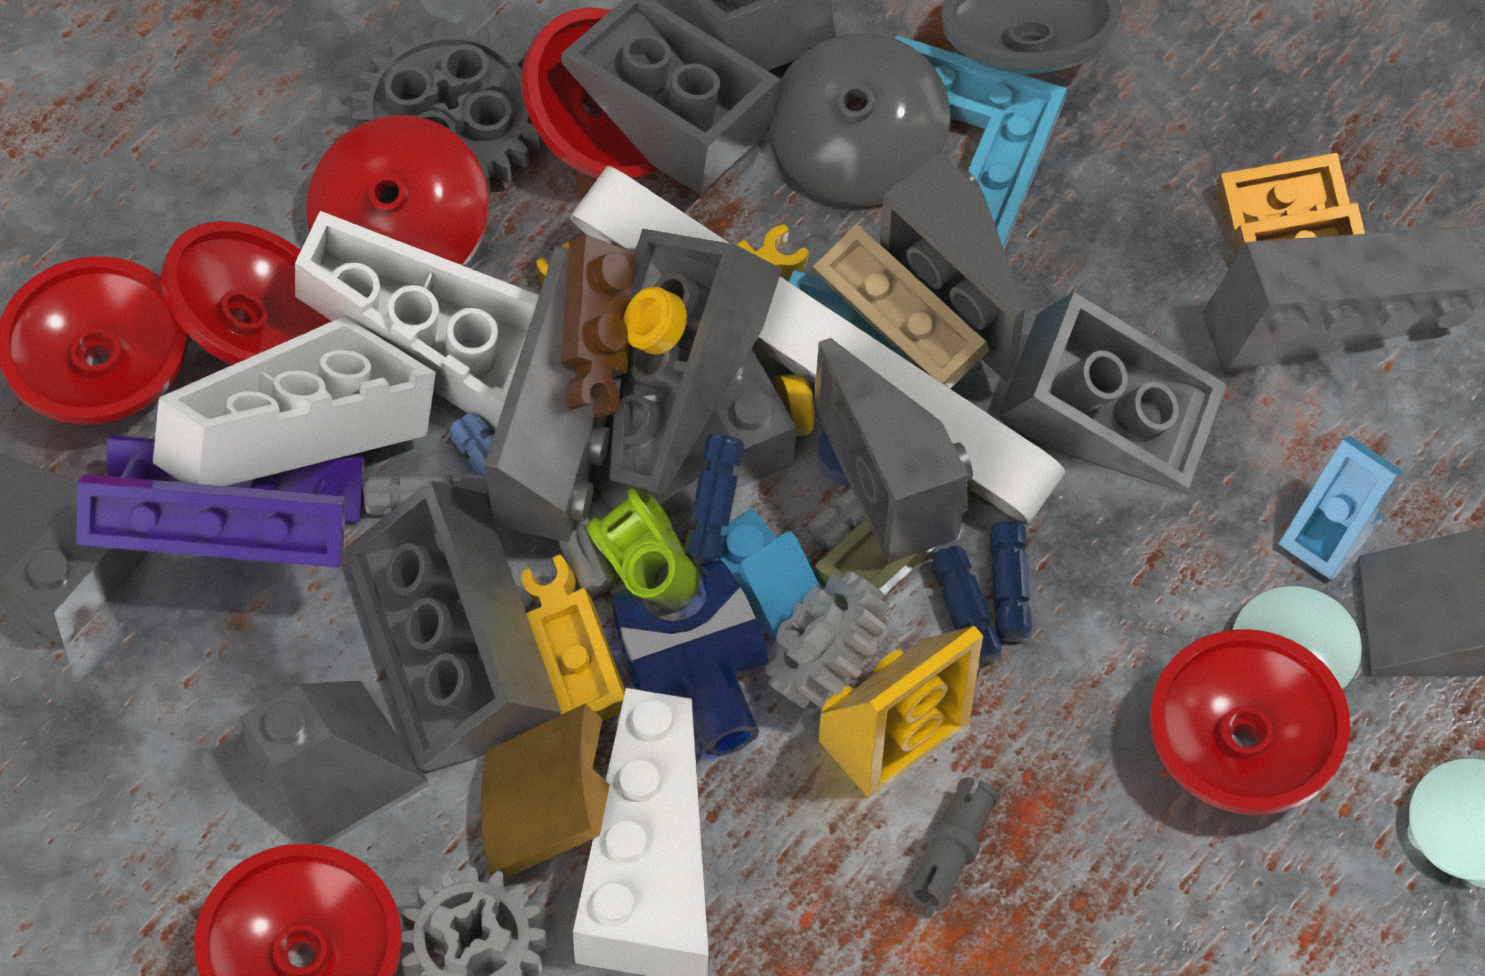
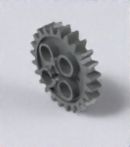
M459 21L453 35H445L440 22H434L432 37L424 38L414 27L410 29L411 44L404 46L393 38L388 40L390 58L374 53L370 56L373 73L359 72L360 91L353 92L351 96L355 112L351 114L353 128L373 119L393 115L416 116L439 123L459 136L474 153L485 174L489 194V178L495 175L500 180L509 184L512 182L510 164L528 168L530 165L528 149H541V137L531 122L523 98L522 69L527 51L523 49L512 53L509 36L506 35L492 44L490 43L489 27L483 26L472 37L467 36L465 22ZM465 75H473V76H474V77L468 78V79H460V78H459V77L465 76ZM408 96H419L416 99L403 100V98ZM487 121H496V122H498V123H496L495 125H489V126L480 125V124H482L483 122H487Z

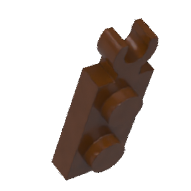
M588 235L569 241L561 362L576 367L575 377L569 381L565 390L567 408L574 410L589 405L591 393L594 399L593 416L601 418L616 413L619 406V391L612 378L627 373L628 332L623 318L626 308L632 300L635 252Z

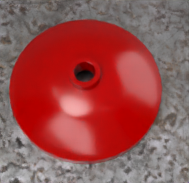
M590 7L563 13L549 22L534 37L523 63V98L537 133L550 150L563 162L589 177L598 179L607 166L621 171L633 180L642 179L654 173L658 168L653 166L561 63L562 53L611 10ZM583 104L590 109L591 114L586 111Z
M393 115L373 119L358 125L341 136L327 150L318 163L310 181L306 200L309 232L319 212L322 211L462 266H466L480 246L488 224L490 210L489 189L485 174L468 145L450 129L439 123L407 115ZM396 186L399 188V195L394 202L389 204L380 202V194L386 187Z
M228 221L197 225L182 233L174 241L163 261L161 286L165 301L172 315L196 344L229 365L239 363L332 322L295 297V262L301 250L284 238L262 228Z
M82 257L45 269L27 281L15 293L0 319V368L8 386L32 410L53 420L65 423H107L128 417L149 406L170 387L184 363L188 346V335L178 324L165 301L161 277L140 264L115 257ZM97 358L108 360L100 365H89Z
M1252 629L1227 630L1192 642L1167 664L1158 679L1151 701V736L1155 750L1166 770L1177 783L1196 798L1211 806L1233 813L1246 815L1274 814L1306 803L1318 795L1335 777L1345 757L1350 739L1351 724L1348 703L1338 680L1331 670L1304 646L1291 639L1267 631ZM1236 735H1246L1253 740L1255 745L1242 747L1234 741L1233 737Z
M317 844L277 846L254 854L233 867L220 879L206 898L197 920L194 935V953L199 976H395L402 950V930L399 913L392 894L382 879L358 858L344 851ZM300 952H309L315 956L314 960L304 967H297L291 963L292 958Z

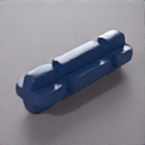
M710 434L706 438L702 459L708 460L707 470L700 469L691 520H696L695 530L688 529L685 544V553L692 558L712 562L719 561L722 558L726 536L720 535L722 526L728 527L738 480V476L732 475L734 465L740 466L744 449L743 441L738 438L720 434Z
M1017 520L1010 522L998 521L993 524L990 535L991 554L993 555L994 605L997 610V616H995L996 631L999 639L1003 642H1023L1030 638L1032 629V614L1029 607V600L1031 599L1028 554L1025 551V546H1027L1026 527Z
M956 545L947 549H940L933 554L932 569L938 584L944 588V591L941 593L956 630L975 626L983 635L978 667L994 663L1001 657L1002 644L996 628L990 626L989 622L992 618L975 575L969 572L972 566L967 553L961 546Z

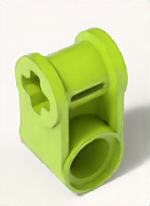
M631 486L627 490L628 498L601 520L593 517L586 523L587 532L598 549L611 562L629 591L668 610L680 609L688 605L697 595L701 585V573L692 557L686 555L684 545L673 531L671 522L659 503L647 490ZM668 562L669 573L662 585L655 588V575L658 569Z

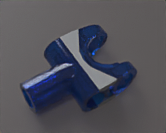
M716 558L700 564L701 580L707 598L701 609L687 619L670 621L656 617L647 611L641 601L636 602L632 592L627 588L611 593V605L624 665L634 689L671 696L681 694L683 698L692 699L693 725L706 755L724 756L745 748L750 742L755 740L760 731L736 675L767 665L768 654L761 630L747 597L721 559Z

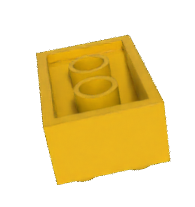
M975 626L923 639L905 653L901 649L891 652L877 664L869 679L855 689L851 686L844 687L842 693L839 695L834 693L823 705L822 713L820 714L818 742L868 798L969 725L983 635Z

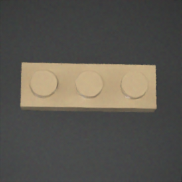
M858 224L850 229L812 266L822 281L913 365L949 389L990 351L987 342Z

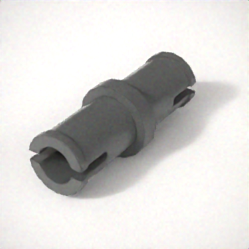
M966 777L959 781L957 791L942 821L932 825L926 836V843L929 848L906 890L908 896L924 908L932 894L935 898L931 904V910L942 911L946 909L949 897L964 866L970 865L975 861L980 849L977 839L999 798L997 792L981 780L974 794L970 792L975 783L974 778Z

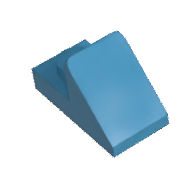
M1352 436L1344 438L1278 544L1332 580L1384 518L1379 510L1404 471Z
M750 508L730 521L728 527L722 526L720 535L726 536L722 558L719 561L708 562L734 593L739 588L742 589L756 620L776 643L777 629L782 622L792 617L795 603H803L805 595L811 591V588L814 585L819 587L820 585L791 530L787 531L777 538L756 511Z

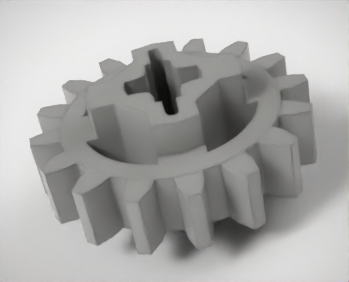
M848 571L843 578L837 574H832L824 589L814 585L811 591L805 595L803 603H795L793 606L794 614L789 620L781 623L777 629V642L769 647L768 653L775 657L765 668V672L772 677L769 682L770 686L801 708H805L810 701L817 706L822 705L829 690L836 695L842 693L844 686L849 684L851 675L858 677L862 673L861 662L876 653L877 636L886 630L887 625L879 620L889 610V606L882 601L884 593L864 577H859L852 571Z
M468 867L465 882L457 884L448 872L440 874L441 891L435 894L424 886L417 890L421 910L404 907L402 912L403 924L409 930L402 932L401 953L407 955L401 960L404 976H523V973L540 976L541 957L536 954L546 950V932L537 928L542 924L541 909L539 905L524 907L527 902V892L522 884L506 892L504 890L502 872L496 871L490 877L488 883L479 882L476 868ZM501 913L514 926L518 940L511 937V931L499 926ZM482 929L483 940L474 939L475 936H479V933ZM427 943L433 945L434 952L445 956L443 970L438 968L431 960L426 949ZM460 943H462V944H470V943H471V945H470L469 948H468V947H465V950H464V952H463V954H462L461 944H460Z

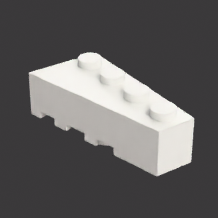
M322 211L319 212L295 262V297L331 321L344 316L348 317L435 371L433 390L467 414L470 412L479 414L488 427L495 432L539 295Z
M344 316L159 397L153 463L182 483L228 486L427 436L436 372Z
M626 688L606 781L610 786L600 836L594 838L573 929L575 963L645 976H708L709 953L692 699Z

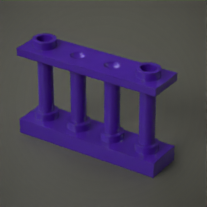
M110 435L107 440V476L83 474L78 481L76 545L339 568L343 560L345 520L360 522L362 515L364 457L344 456L228 486L182 483L153 463L155 439Z

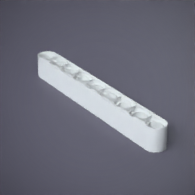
M609 166L604 169L570 216L572 222L588 236L635 252L642 228L729 243L626 174ZM779 277L763 330L755 341L754 347L793 373H801L815 387L819 341L832 338L942 421L953 444L957 442L962 443L968 453L973 470V478L967 482L970 491L1011 518L1026 525L1031 523L1066 473L1059 462L782 277Z

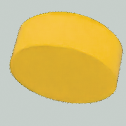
M652 286L641 290L628 304L623 318L628 332V343L653 355L667 352L676 345L684 332L687 319L686 307L679 296L660 287Z
M801 373L777 376L774 389L796 426V437L810 435L815 424V409L808 380Z

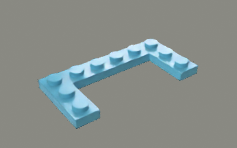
M897 35L895 39L910 45L920 52L938 72L948 95L951 118L985 129L968 171L975 177L984 193L1003 249L1005 250L1064 105L1067 88L1023 74L990 68L968 57ZM793 271L789 283L909 361L824 281L802 272Z

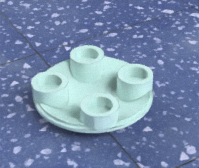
M1285 586L1265 591L1254 597L1243 607L1233 627V630L1252 629L1267 631L1291 639L1304 646L1331 670L1342 690L1354 677L1361 660V637L1353 618L1336 600L1314 589Z
M1458 759L1449 761L1431 770L1417 785L1409 807L1410 824L1408 826V838L1416 849L1422 851L1427 859L1442 871L1454 877L1468 880L1477 887L1485 888V760Z

